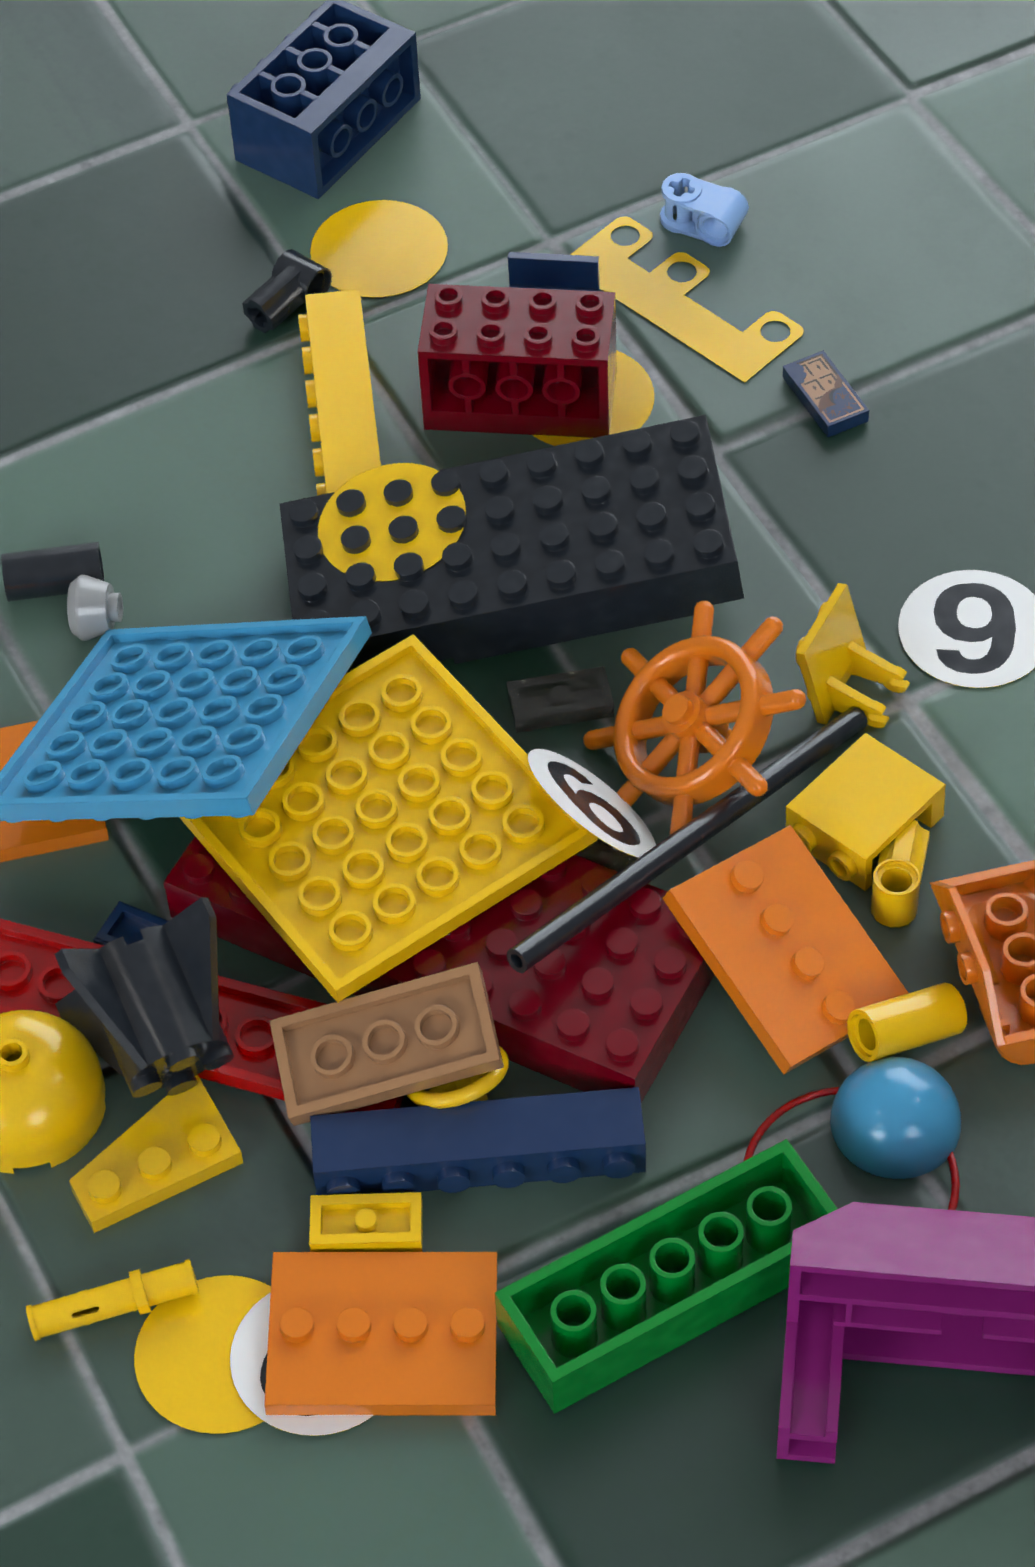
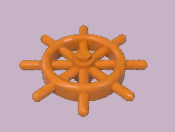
M700 601L694 608L691 638L670 645L649 661L635 648H627L621 654L622 663L635 677L622 697L615 725L588 731L583 737V743L590 750L614 746L619 767L628 779L617 791V794L630 807L643 793L660 803L673 806L670 835L692 820L694 805L704 803L721 795L737 782L751 795L756 797L762 796L767 791V781L752 765L766 743L773 715L799 710L806 704V695L799 689L773 693L769 676L758 661L783 630V623L778 617H768L747 642L740 647L730 640L712 636L714 607L709 601ZM725 666L706 688L708 667ZM687 675L685 691L678 692L673 685ZM739 682L741 700L720 704ZM661 702L664 705L662 716L652 718L654 711ZM735 722L733 729L729 728L728 723ZM665 736L654 750L647 755V740ZM678 753L676 776H658ZM699 753H711L713 757L698 768Z

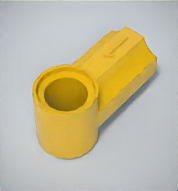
M916 820L880 852L878 865L873 872L871 913L876 921L888 927L908 925L917 915L919 890L930 831L921 827Z

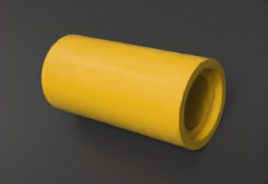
M944 982L853 1010L848 1017L847 1031L850 1043L856 1054L862 1060L872 1062L961 1034L967 1025V1010L959 991L952 984Z

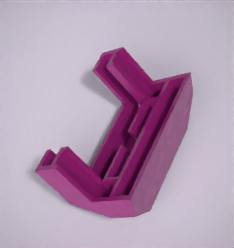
M852 1202L793 1230L776 1459L835 1464L843 1359L1035 1376V1217Z

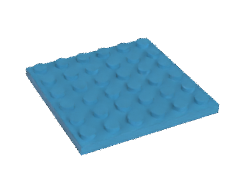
M367 617L107 630L0 771V821L8 823L29 820L61 822L72 819L105 821L115 818L150 820L158 817L196 819L202 816L242 818L254 815L372 634Z

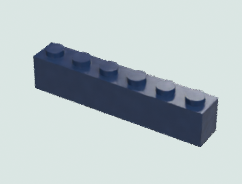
M639 1087L473 1101L443 1109L416 1106L310 1116L313 1175L317 1195L407 1193L435 1190L457 1193L469 1187L496 1185L501 1188H513L526 1182L551 1180L556 1183H569L583 1177L606 1175L610 1178H624L633 1173L646 1172V1141Z

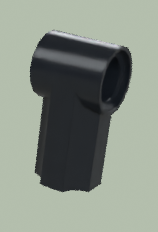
M293 249L287 250L277 259L273 267L272 277L242 303L244 315L249 318L253 327L259 331L267 333L269 330H274L298 307L306 302L305 295L328 292L332 282V273L328 268Z

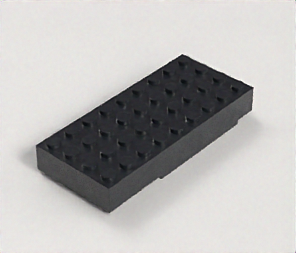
M706 415L438 470L439 472L431 479L433 491L439 496H450L460 489L466 506V515L464 510L458 506H447L440 510L436 518L438 527L446 533H454L462 528L463 531L456 543L448 545L443 550L442 559L425 571L420 555L408 552L397 557L394 562V570L399 580L376 581L374 568L364 562L353 564L347 569L345 574L335 568L325 557L322 543L318 538V524L326 503L335 492L279 503L292 620L367 617L372 634L346 673L413 634L438 661L453 658L454 663L459 664L693 616L694 608L700 601H709L712 605L744 599L738 560ZM398 479L391 481L384 488L385 500L391 506H403L413 498L412 486L406 480ZM350 489L342 492L337 497L336 505L341 515L354 517L364 511L366 500L361 491ZM411 516L395 518L391 521L388 528L391 539L397 543H408L414 540L419 532L417 521ZM351 526L342 533L341 543L346 552L358 554L370 546L371 537L365 527Z

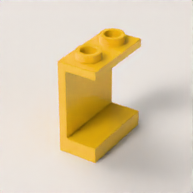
M864 733L786 805V827L791 825L811 855L826 864L838 878L844 881L849 880L866 891L872 885V860L915 819L932 828L944 816L946 784L867 733Z

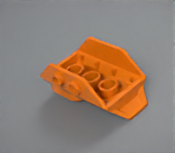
M1035 860L930 882L942 912L940 914V922L943 936L948 944L955 943L958 951L957 965L961 980L964 985L972 984L980 1011L997 1051L1001 1057L1011 1063L1018 1065L1035 1064Z

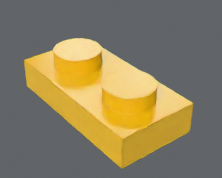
M422 1193L310 1195V1252H422Z

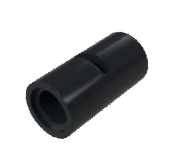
M99 542L1 554L3 581L8 602L68 594L70 583L80 575H88L104 581Z

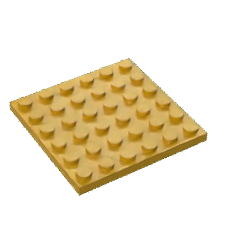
M414 634L344 675L254 815L242 818L202 816L196 819L179 817L337 1003L598 840L596 836L573 820L552 800L534 777L528 764V754Z

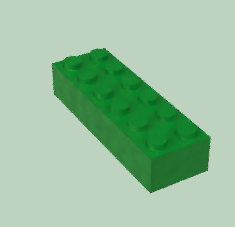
M785 1139L495 1292L497 1326L555 1414L788 1288L793 1230L838 1208L789 1141Z

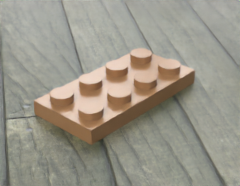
M478 962L344 999L339 1003L333 1002L270 1020L288 1119L293 1126L310 1122V1116L343 1113L504 1068L484 977Z

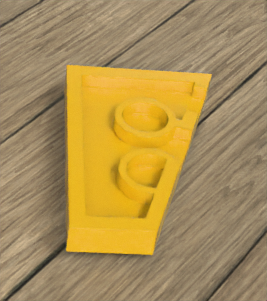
M198 1075L195 1076L197 1084L193 1088L177 1095L165 1096L69 1180L72 1192L94 1233L244 1163L240 1148Z

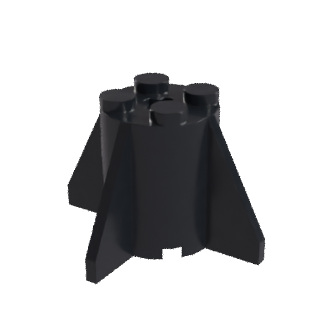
M204 897L195 901L164 925L141 929L144 940L126 945L122 936L99 949H61L55 953L63 975L75 988V990L55 1003L60 1017L75 1026L87 1038L94 1051L125 1078L134 1098L146 1096L162 1088H165L168 1096L183 1093L197 1084L196 1075L204 1070L219 1068L234 1058L219 1022L216 915L209 899Z

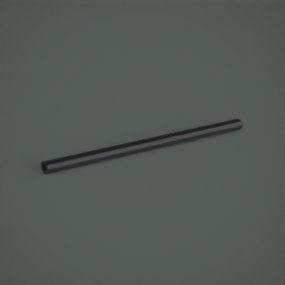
M850 707L759 772L768 784L765 794L758 797L753 796L740 785L507 951V960L511 967L519 973H524L841 746L867 726L865 713L858 707Z

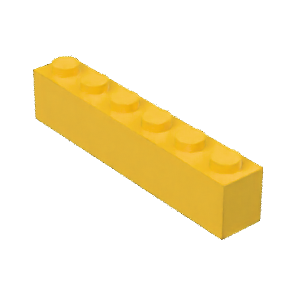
M360 289L305 295L307 314H298L301 342L310 341V346L301 347L304 374H314V380H305L308 408L317 407L318 411L316 414H309L311 441H321V448L312 449L315 477L325 476V483L316 484L317 496L336 492L344 483L358 474L381 466Z

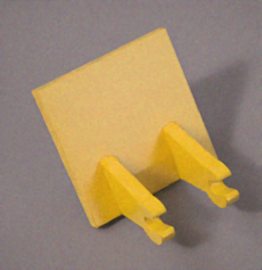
M838 583L828 601L821 605L818 616L807 635L800 639L796 648V662L800 666L807 688V697L811 701L817 723L827 724L834 711L843 713L850 707H858L865 713L867 725L874 728H883L889 720L888 716L883 715L886 706L849 687L846 683L851 675H855L883 684L885 688L892 692L903 693L910 684L909 681L903 680L907 671L866 649L848 585Z

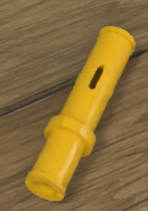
M186 1259L184 1262L143 1274L140 1269L130 1271L129 1278L82 1290L36 1305H27L26 1313L35 1341H38L43 1337L91 1325L95 1322L139 1310L140 1315L152 1312L151 1306L191 1294H199V1289L191 1260Z

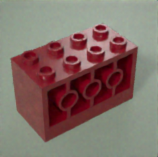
M428 284L417 351L424 430L585 438L610 435L617 372L615 292Z

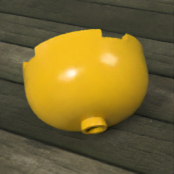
M16 1010L0 1013V1172L14 1174V1168L34 1167L49 1162L51 1168L55 1167L81 1151L100 1127L106 1110L105 1082L100 1062L87 1038L75 1026L60 1017L34 1010Z

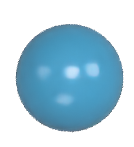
M890 1056L860 1066L844 1080L832 1104L830 1126L838 1148L854 1165L876 1176L906 1179L933 1171L947 1160L952 1151L954 1152L961 1134V1111L951 1086L935 1069L912 1058Z

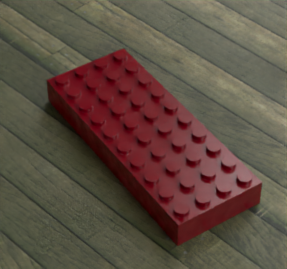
M194 837L163 882L170 917L174 918L201 897L208 898L216 915L218 938L317 979L200 841ZM573 855L359 989L353 995H362L478 962L484 977L498 1043L507 1053L509 1061L583 1092L639 1087L642 1103L713 979L714 973L664 902L663 897L668 891L650 884L645 885L524 973L515 971L507 960V951L618 873L615 870Z

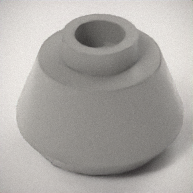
M88 575L78 576L70 583L67 596V615L71 633L81 641H88L103 635L109 629H114L115 622H121L123 618V598L121 593H114L112 584Z

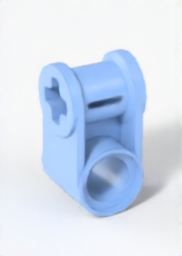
M672 174L662 183L661 192L665 199V205L660 212L662 226L671 232L681 233L702 240L712 246L722 247L729 244L749 209L746 198L739 191L698 179L690 174ZM685 187H688V193H685ZM673 213L677 214L676 220L673 218Z

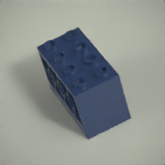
M326 0L318 9L313 10L299 27L288 34L267 57L262 58L256 67L239 83L234 84L226 94L235 160L319 199L421 99L416 32L344 0Z

